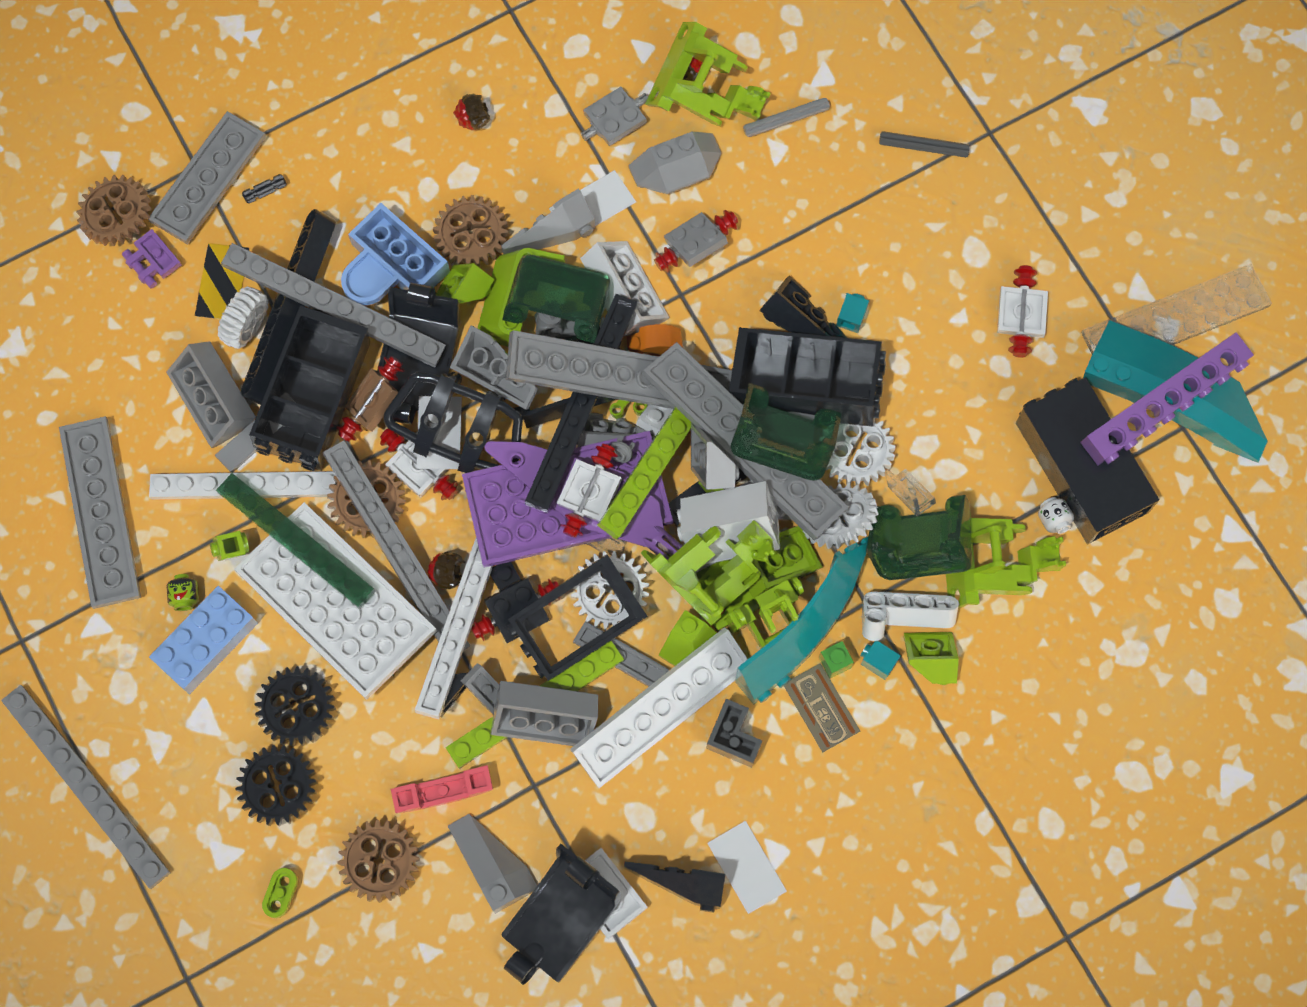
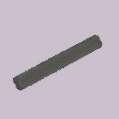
M885 131L881 132L879 138L880 145L965 158L968 157L970 145L965 143Z

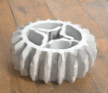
M247 286L237 292L234 298L230 300V303L222 313L223 316L219 320L220 325L218 326V337L224 344L240 349L246 346L247 342H251L252 337L255 336L264 322V317L267 315L268 299L266 295L262 294L263 292Z

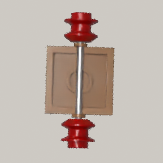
M384 357L386 364L384 367L378 366L379 372L371 368L345 405L353 416L352 418L343 417L342 419L345 424L336 427L339 430L338 435L348 442L351 439L356 441L357 438L354 434L356 431H363L361 424L373 432L381 422L385 410L398 393L389 383V380L397 381L396 373L398 371L404 372V369L401 367L403 363L395 357Z

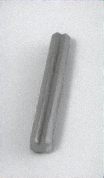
M821 98L743 126L744 133L747 137H752L830 109L829 101L827 98Z

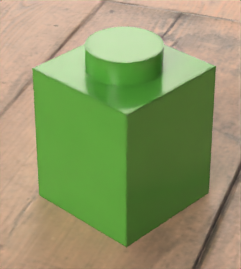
M843 641L821 651L819 655V660L830 679L851 669L854 663Z

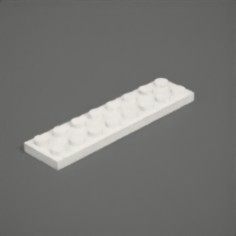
M724 627L570 749L595 785L598 788L602 787L734 682L737 668L747 660V657L729 630Z

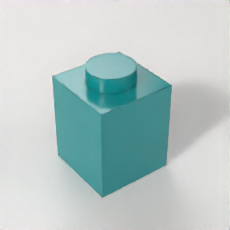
M847 293L836 325L858 333L867 311L869 300H866L860 294Z
M874 641L872 646L867 644L860 655L863 657L861 665L886 680L901 655L881 642Z

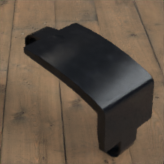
M411 282L408 290L390 287L388 292L389 318L445 344L446 347L434 368L391 346L383 344L378 366L384 367L386 364L384 357L390 358L393 356L403 363L401 367L404 369V372L398 371L396 373L397 381L389 380V383L399 392L410 375L415 372L431 373L438 376L446 373L448 376L460 327L459 300L436 296L433 286ZM417 382L394 414L393 420L398 423L412 425L416 410H419V396H432L436 385Z
M561 843L556 848L557 859L502 932V937L518 950L507 961L504 970L522 985L526 984L539 968L556 982H561L621 900L620 891L603 878L599 871L580 856L573 854Z

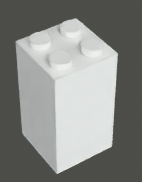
M766 481L680 499L681 509L677 510L678 520L681 524L680 527H677L680 541H684L686 544L696 534L701 536L713 526H717L721 530L719 538L709 546L715 556L705 564L734 558L737 554L725 542L728 539L734 545L740 540L737 536L753 520L774 540V550L780 549L778 513Z

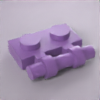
M152 229L134 242L138 249L135 253H132L129 249L122 253L127 266L130 269H134L138 274V279L143 284L146 283L150 289L157 285L153 278L155 274L158 273L164 279L181 266L180 261ZM144 258L151 264L146 269L141 264Z

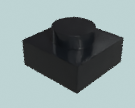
M511 562L492 567L490 576L499 591L521 580Z

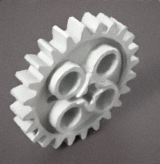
M874 418L873 427L828 422V430L823 429V437L819 438L818 444L822 446L818 447V453L822 454L819 457V462H826L823 470L831 469L830 478L838 475V483L846 479V484H851V481H855L856 485H860V481H864L865 485L869 486L870 478L878 482V474L883 477L886 475L885 469H890L892 465L890 461H894L895 455L892 452L895 451L896 446L891 444L893 443L894 436H887L890 429L885 428L882 430L883 421L876 424ZM853 431L857 436L849 437L846 435V432ZM866 432L867 435L861 443V448L856 451L850 466H846V463L851 458L852 450L857 447L862 434ZM875 442L878 444V447L871 448L867 443ZM837 450L844 451L846 455L843 457H839L834 452ZM863 461L868 466L861 468L856 465V462Z
M850 483L845 488H842L841 484H838L837 489L829 486L849 508L815 541L803 531L806 538H810L812 544L817 542L818 546L822 547L826 543L828 549L833 544H836L837 549H839L841 543L849 546L852 539L855 542H859V535L866 537L865 530H873L871 523H877L875 516L879 515L878 507L872 493H868L866 488L860 489L858 484L853 488ZM841 519L845 521L847 527L843 525Z
M613 551L612 556L609 558L618 572L624 574V581L634 586L632 593L640 606L646 607L647 603L642 600V598L649 597V593L643 591V589L649 587V583L642 582L646 578V573L638 574L641 565L633 567V558L626 562L624 553L619 559L616 557V551ZM593 554L595 562L599 559V557L596 554ZM585 559V563L587 566L593 563L590 562L588 559ZM578 566L579 571L584 569V567ZM601 571L572 588L577 590V592L571 594V598L578 599L573 604L574 608L582 607L578 613L579 616L587 614L586 622L594 619V627H598L601 622L603 623L604 630H607L609 624L614 626L628 617L629 614L616 594L610 593L600 608L596 607L597 603L606 594L605 587L610 588L607 580L601 577ZM591 587H596L600 591L599 596L595 599H590L586 596L587 590ZM611 601L619 604V610L613 614L605 609L606 605Z

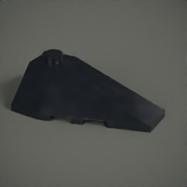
M790 275L759 310L768 321L791 333L847 338L836 324L829 323L825 319V311L821 307L816 308L809 300L811 295Z
M625 861V870L695 906H700V911L714 913L715 909H720L725 881L724 873L692 869L690 873H684L685 870L678 867L669 866L663 870L657 865Z

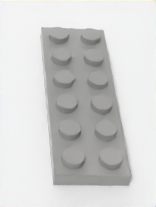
M227 111L154 209L150 219H148L149 222L188 245L266 138L265 133Z

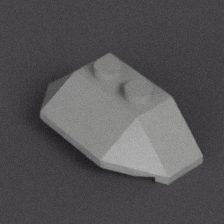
M692 131L648 148L628 167L637 187L670 194L709 179L721 156V151L713 133Z

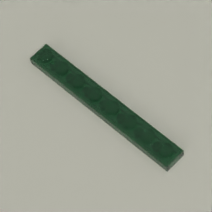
M233 473L216 489L220 496L358 609H361L376 592L371 585Z

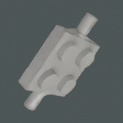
M620 86L585 108L583 112L590 121L591 127L580 133L584 141L597 134L604 139L608 146H611L646 124V117L639 110V107L646 103L648 98L646 93L633 99Z

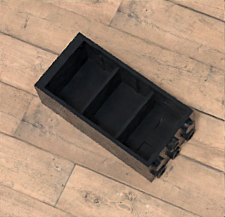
M300 305L249 434L256 452L265 456L270 454L279 456L278 459L285 463L292 464V461L300 463L302 468L309 471H314L315 469L322 471L326 460L323 452L332 445L337 432L336 427L340 424L346 408L345 405L348 403L370 346L368 328ZM286 392L295 402L280 397ZM269 421L283 426L273 434Z
M739 327L729 393L751 414L774 415L792 411L815 415V421L873 427L874 418L879 419L880 397H882L883 391L882 381L885 375L886 351H882V341Z
M1085 377L1079 381L1077 378L1072 379L1064 385L1065 388L1059 391L1053 389L1047 392L1043 399L1039 401L1033 399L1024 404L1016 425L1059 498L1065 500L1074 515L1073 521L1088 545L1149 514L1160 499L1130 450L1126 451L1123 448L1117 452L1120 456L1111 463L1107 464L1104 461L1097 465L1080 443L1089 434L1111 420ZM1109 435L1110 442L1117 444L1116 438Z

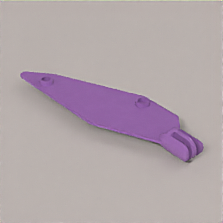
M489 441L485 444V451L526 486L531 488L547 449L523 442ZM574 457L570 460L551 504V507L563 517H565V514L574 513L557 504L575 461L578 459ZM515 458L521 460L519 464L512 463ZM578 459V460H580V461H583V462H585V463H588V464H590V465L595 466V463ZM605 468V471L622 478L614 496L615 498L628 476L622 471ZM649 493L620 538H618L647 547L656 555L661 553L667 560L677 552L670 544L678 550L683 546L664 530L659 502ZM583 516L588 525L581 526V528L610 536L597 526L598 521Z

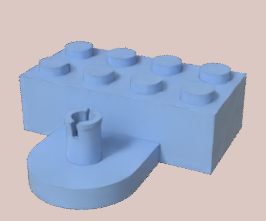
M380 203L348 234L352 246L360 254L344 269L341 284L347 298L361 305H371L380 301L389 292V288L396 285L404 290H408L411 282L433 286L434 288L449 274L450 269L446 259L386 206Z

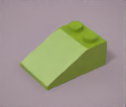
M799 526L779 533L780 549L775 550L774 555L769 554L766 562L752 561L753 565L761 572L760 578L748 588L753 599L786 580L790 581L795 576L800 579L822 568L809 540Z

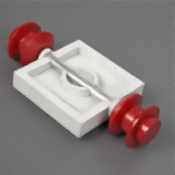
M1022 265L1014 270V274L1018 278L1013 280V284L1019 288L1001 286L999 296L997 333L1014 335L1009 338L1013 346L1009 347L1008 351L1013 353V356L1019 358L1026 357L1027 354L1032 352V349L1028 347V344L1033 342V339L1030 337L1044 338L1046 330L1048 291L1029 289L1037 284L1036 280L1032 279V277L1037 275V271L1029 265Z
M388 428L383 431L380 436V445L384 446L387 444L389 446V453L398 451L385 464L386 467L388 466L392 473H396V476L421 498L433 485V493H442V501L445 499L451 500L457 494L458 482L451 483L449 481L450 475L443 476L448 469H416L417 453H413L415 444L411 441L404 444L405 438L400 435L398 436Z
M602 443L601 446L595 447L599 451L596 456H591L595 466L576 459L557 501L559 506L574 512L565 514L568 521L566 524L560 525L564 528L563 533L570 537L583 536L580 528L581 526L588 525L583 516L598 522L612 503L621 483V477L604 470L614 466L610 462L612 457H618L614 453L616 449Z

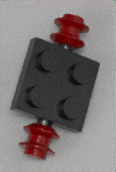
M525 577L484 599L492 618L489 619L488 616L482 614L481 621L478 623L473 621L474 625H472L471 630L476 639L482 638L485 641L484 635L488 633L494 636V626L498 627L506 643L518 638L519 636L514 638L507 627L510 623L508 617L558 586L557 581L551 582L548 579V585L542 586L538 584V593H535L528 578ZM544 608L523 620L522 623L529 632L548 622L549 618Z

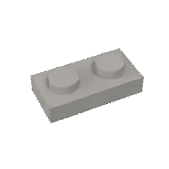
M477 663L461 682L489 712L494 714L499 684Z

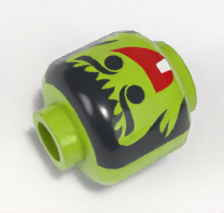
M188 574L175 575L174 579L167 583V603L174 607L175 611L192 610L193 606L199 602L198 582L189 578Z

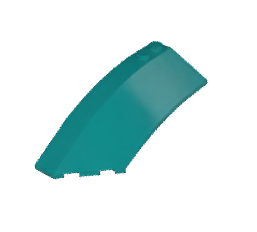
M1109 320L1092 354L1083 378L1086 377L1091 386L1135 403L1193 363L1198 357L1155 337ZM1202 371L1203 376L1210 379L1209 374L1206 371ZM1231 377L1220 386L1215 383L1211 386L1213 391L1201 399L1197 396L1192 399L1194 404L1183 412L1181 409H1178L1174 412L1176 417L1172 421L1214 443L1213 445L1259 463L1268 440L1239 381ZM1183 383L1184 388L1191 392V387ZM1165 396L1166 402L1173 405L1172 399Z
M869 537L864 538L859 544L856 542L846 547L844 550L845 554H842L840 551L836 552L829 574L811 601L800 612L798 620L792 621L776 638L737 668L735 683L753 705L757 701L760 703L766 701L772 695L770 691L776 686H779V688L785 686L791 680L789 676L812 655L835 625L852 595L871 542Z

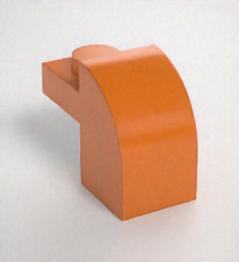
M647 325L640 327L638 333L627 336L629 352L661 356L676 342L683 348L681 329L671 325Z

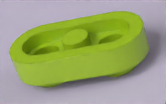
M280 868L272 875L262 902L264 913L271 918H281L289 909L298 884V878L292 870ZM284 877L289 878L287 886H282L281 880ZM279 901L281 904L280 908L273 910V903Z

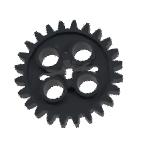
M296 666L294 673H292L286 667L285 675L276 671L277 679L269 676L268 680L271 684L269 686L261 685L265 692L256 694L262 701L254 703L257 708L261 709L255 713V716L263 718L258 722V725L260 727L267 726L263 732L266 735L272 733L271 739L273 741L280 737L281 745H285L287 740H289L290 745L294 747L296 740H299L300 744L304 746L306 738L313 743V735L315 733L322 737L320 729L322 727L325 729L330 728L326 724V720H334L329 711L336 710V707L329 703L334 701L335 697L327 695L332 691V688L330 686L324 687L327 682L325 678L317 681L319 678L317 672L310 676L309 668H306L301 673L299 666ZM298 686H307V690L303 695L295 694ZM283 696L285 699L283 705L274 707V699ZM311 696H315L313 700H308ZM297 702L298 704L297 711H294L292 709V703ZM311 706H316L318 709L316 715L307 717V709ZM282 713L280 717H275L276 714ZM287 718H295L293 727L289 729L284 728V722Z
M272 745L271 752H268L263 747V755L259 756L256 752H253L255 760L246 759L245 761L249 765L248 768L240 767L244 777H236V780L242 783V786L236 787L235 790L243 794L237 800L239 802L246 801L241 808L244 811L251 809L248 814L250 818L258 814V823L263 822L266 818V825L271 826L273 820H275L277 826L280 827L282 819L291 824V816L294 815L297 819H301L299 811L308 812L305 804L314 803L309 798V795L317 794V791L311 788V786L318 784V781L310 777L315 775L316 772L314 769L307 770L311 766V762H303L305 756L302 753L295 757L297 751L295 748H292L287 753L285 745L281 747L280 751H278L275 745ZM283 764H290L289 773L283 776L280 775L279 768ZM270 765L273 766L276 780L282 783L279 785V790L285 802L284 806L280 804L278 792L271 788L275 786V783L268 768ZM260 773H266V781L262 784H256V776ZM291 787H297V796L292 799L287 798V791ZM267 796H274V804L271 807L265 808L263 806L264 799Z

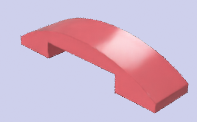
M488 765L420 784L412 783L392 788L391 794L395 813L436 807L492 791L493 786Z

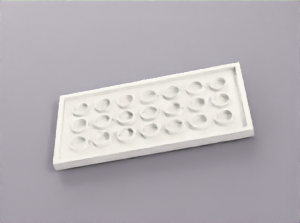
M305 502L234 568L366 700L437 632V629Z

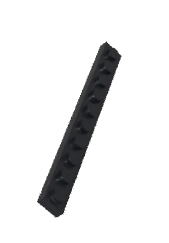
M615 294L593 345L619 349L638 302ZM572 392L526 497L525 505L548 513L598 396Z

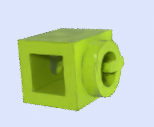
M240 531L213 537V543H210L212 556L217 557L218 561L243 556L249 552L247 537L244 532Z

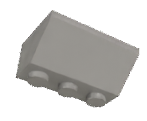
M691 423V471L706 490L735 488V480L739 478L738 466L701 428Z

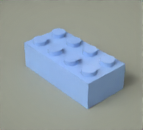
M217 586L149 658L190 695L258 623L221 587Z

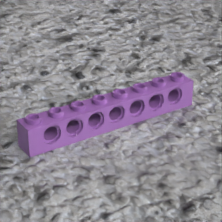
M1237 332L1089 434L1080 443L1097 465L1104 461L1107 464L1111 463L1120 456L1117 453L1123 448L1128 451L1139 443L1136 440L1138 437L1143 435L1146 438L1157 430L1155 425L1160 422L1165 425L1176 417L1175 411L1181 409L1182 412L1194 404L1192 399L1197 396L1202 399L1213 391L1212 385L1215 383L1219 386L1231 378L1229 373L1234 370L1239 373L1250 365L1247 360L1254 354ZM1220 358H1224L1228 366L1222 364ZM1202 371H1206L1210 379L1205 378ZM1183 383L1191 387V392L1184 388ZM1165 396L1172 399L1173 405L1166 402ZM1146 409L1154 413V418L1147 415ZM1127 422L1134 424L1136 431L1130 430ZM1109 435L1116 438L1117 444L1110 442Z

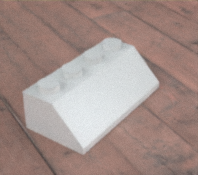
M627 241L597 242L580 258L586 272L595 285L596 291L604 301L607 311L615 294L638 302L624 336L638 333L640 327L661 324L669 319L666 310Z

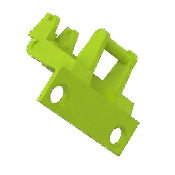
M683 22L645 105L660 107L665 111H669L672 104L675 103L716 126H721L722 121L717 117L729 119L733 111L757 121L761 116L760 112L765 101L771 93L764 91L761 87L748 86L745 89L740 85H730L725 98L716 93H703V83L711 67L720 73H729L732 67L746 72L748 67L736 60L737 54L704 37L707 30L706 27L697 22ZM693 57L703 62L695 81L682 80Z
M957 509L940 517L947 594L955 598V592L959 591L958 609L966 605L980 604L979 594H1031L1032 587L1027 585L1038 581L1037 572L1061 571L1066 566V561H1060L1059 545L1064 542L1063 537H1048L1036 542L1037 546H1028L1017 551L1019 565L1011 564L1006 567L1005 562L1002 561L1001 544L1012 541L1013 534L1025 532V525L1013 524L1012 519L971 518L970 510ZM950 520H952L953 528L951 532H949L948 530V523ZM973 543L991 544L993 562L975 568Z
M755 520L737 536L740 541L735 545L729 539L725 542L737 555L722 567L725 572L705 590L701 588L696 571L715 556L709 546L721 535V530L717 526L711 527L701 536L696 534L668 560L661 553L654 558L645 550L641 554L712 626L722 617L723 609L760 578L761 572L753 565L752 561L766 562L768 560L767 556L769 554L774 555L775 553L774 540Z
M795 576L790 581L786 580L756 596L755 599H753L749 589H747L725 607L722 617L713 626L717 632L724 627H728L732 634L748 627L760 649L763 648L783 630L763 640L754 624L756 617L753 612L760 609L759 614L771 634L776 632V627L772 621L773 613L779 611L787 625L792 621L798 620V615L792 603L797 601L804 593L801 580H798Z

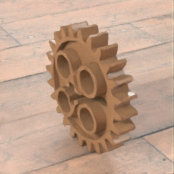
M113 175L111 181L104 177L102 184L95 181L96 188L88 187L90 194H82L85 202H78V205L82 208L76 211L80 216L77 219L81 225L80 229L90 240L92 239L96 244L101 242L104 246L108 242L115 246L117 240L123 245L126 237L133 240L132 233L140 234L138 227H146L143 219H150L147 211L152 210V208L148 204L151 202V199L147 196L148 192L138 181L135 182L132 177L127 179L124 175L120 179ZM106 196L108 197L109 201L114 205L113 207L117 214L121 217L123 221L122 225L120 224L119 220L114 216L115 214L111 207L107 204L105 200Z
M471 195L470 201H467L462 196V202L460 203L453 199L454 206L452 207L445 204L446 212L439 211L441 219L435 218L437 226L433 227L434 234H437L433 236L434 241L438 243L436 245L437 250H443L442 257L446 258L449 256L451 264L457 260L458 265L464 262L467 264L475 263L479 268L480 261L488 265L489 257L496 260L495 252L502 253L501 245L507 242L504 237L509 236L508 230H506L508 224L507 221H503L505 215L504 213H499V206L497 205L492 208L491 200L484 204L482 196L478 201H475L474 195ZM476 217H485V219L481 222L475 221ZM455 221L463 222L460 226H452ZM483 237L490 238L486 243L479 241ZM460 242L467 243L465 247L456 246Z
M368 460L367 465L363 467L361 461H358L372 486L375 484L385 486L386 491L380 494L377 493L380 499L388 500L387 503L383 504L393 521L398 523L399 518L396 514H403L404 511L399 505H404L406 500L399 498L405 495V490H398L402 485V481L394 482L397 474L393 473L389 476L388 466L383 471L380 470V462L375 467H372L371 461ZM334 476L333 480L337 485H329V489L334 493L327 494V499L333 500L327 507L335 509L330 516L331 518L339 517L336 525L344 523V532L351 528L353 529L352 536H355L359 531L362 538H365L366 532H370L360 514L350 515L347 512L348 506L354 504L351 499H345V496H348L337 476Z
M376 820L375 827H372L367 821L365 830L357 826V835L348 833L352 839L351 842H342L347 847L346 851L341 850L338 852L344 856V859L337 861V864L345 867L339 871V874L347 875L343 884L352 883L349 889L351 893L359 889L357 897L360 899L366 893L368 902H371L373 897L376 896L377 901L381 903L384 895L389 901H392L393 892L400 897L401 887L409 890L406 884L407 880L415 881V878L410 875L411 872L419 871L416 866H413V863L420 861L419 857L413 856L418 851V848L410 847L415 840L413 838L405 839L408 834L406 829L398 833L400 829L398 824L391 829V824L388 820L385 822L384 827L381 826L379 820ZM385 839L386 843L381 853V858L385 862L378 865L377 879L375 883H372L377 867L373 860L379 858L381 841ZM369 840H374L376 843L375 849L372 852H365L363 849L364 844ZM393 845L400 847V853L395 858L388 856V850ZM361 865H369L370 872L365 877H359L357 874L358 868ZM392 870L394 872L393 880L388 883L383 882V872Z

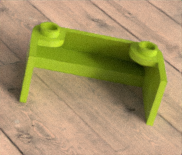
M524 248L500 255L494 265L491 277L495 280L491 285L490 293L485 298L478 329L491 335L499 345L509 347L510 332L513 330L521 332L522 330L520 316L516 313L508 312L518 270L528 272L540 268L565 274L564 255L532 248Z

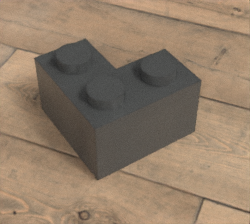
M726 699L709 737L706 749L752 768L762 740L741 732L749 708Z

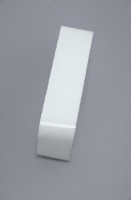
M869 592L864 595L861 616L862 634L870 641H878L884 637L885 625L951 628L956 624L959 602L956 598L947 595Z

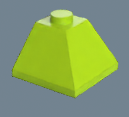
M474 263L453 265L437 290L436 296L457 299L459 304L483 299L490 293L491 285L495 279Z
M685 610L671 630L658 656L676 666L717 632L706 622Z
M952 632L904 633L903 637L908 662L932 684L947 685L957 683L959 658Z

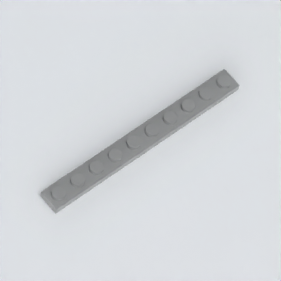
M234 243L231 244L221 262L223 267L313 310L366 327L370 337L434 368L446 347L445 344Z
M342 441L324 451L323 455L419 612L437 629L434 636L439 643L449 610L345 441ZM466 641L464 650L470 647L468 641Z
M18 686L1 700L147 887L149 889L154 888L171 874L24 686Z

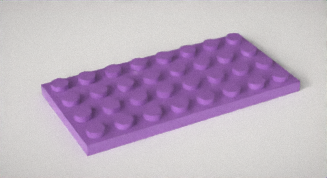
M650 431L624 436L623 443L628 446L632 442L635 443L632 458L626 463L618 462L612 458L610 462L614 466L611 468L622 471L629 477L652 442ZM618 438L577 447L572 457L594 463L591 456H596L599 452L595 447L601 446L602 443L610 446ZM516 461L512 463L519 464L521 461ZM503 465L462 474L483 568L613 538L580 528L583 536L577 535L576 538L564 534V528L560 525L566 524L568 520L551 506L548 513L525 505L530 488ZM660 475L649 494L659 502L664 526L673 524V519L662 476Z

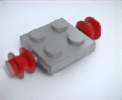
M723 210L724 216L719 217L715 215V224H713L701 212L664 235V239L672 249L664 247L662 255L658 252L655 253L656 258L654 262L657 268L668 273L670 265L678 267L679 257L691 267L728 244L726 238L729 234L728 229L737 230V217L732 211Z

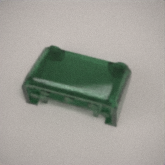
M525 255L520 259L502 320L522 323L526 320L530 310L575 322V335L583 341L594 343L606 309L611 286L610 278L599 271L535 255Z
M749 383L731 441L730 449L732 453L739 458L807 480L815 481L821 479L836 446L842 413L831 409H821L815 414L813 420L767 406L769 402L767 390Z
M966 495L949 497L945 502L946 511L902 516L898 508L893 505L877 506L879 515L875 516L877 523H871L873 530H869L866 552L880 577L887 580H899L959 573L971 568L970 504Z

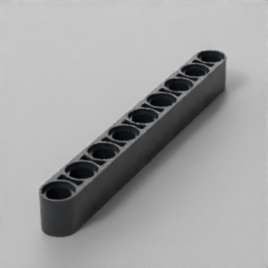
M313 209L308 214L287 267L288 270L315 282L335 229L336 221L317 209ZM277 293L241 389L242 396L259 405L263 401L300 305L305 307V305L280 293Z

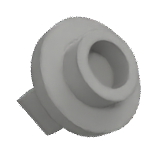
M621 436L610 445L616 449L614 453L618 455V457L612 458L618 462L626 463L632 458L635 443L632 442L628 446L622 442L624 437Z

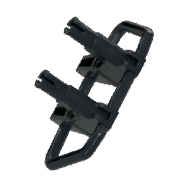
M424 372L411 374L385 410L383 420L388 429L415 444L413 453L422 455L427 458L430 452L459 463L457 471L464 473L473 472L475 468L482 470L499 466V464L479 459L485 444L490 439L491 429L498 411H502L513 420L511 442H521L523 418L518 411L504 402L506 398L490 391L485 395L461 385L462 377L459 373L455 375L456 372H451L448 376L446 373H443L441 376ZM417 382L432 383L436 387L425 412L421 416L418 434L396 423L393 420L394 414ZM454 393L481 403L471 428L465 436L462 454L434 443L441 426L446 420L448 406ZM428 415H435L438 418V423H432ZM473 433H480L483 436V441L475 440ZM515 458L512 462L519 461V458Z

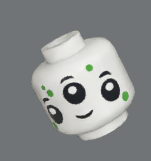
M1052 497L1040 505L1038 516L1048 532L1063 534L1071 528L1070 525L1074 520V515L1065 500Z

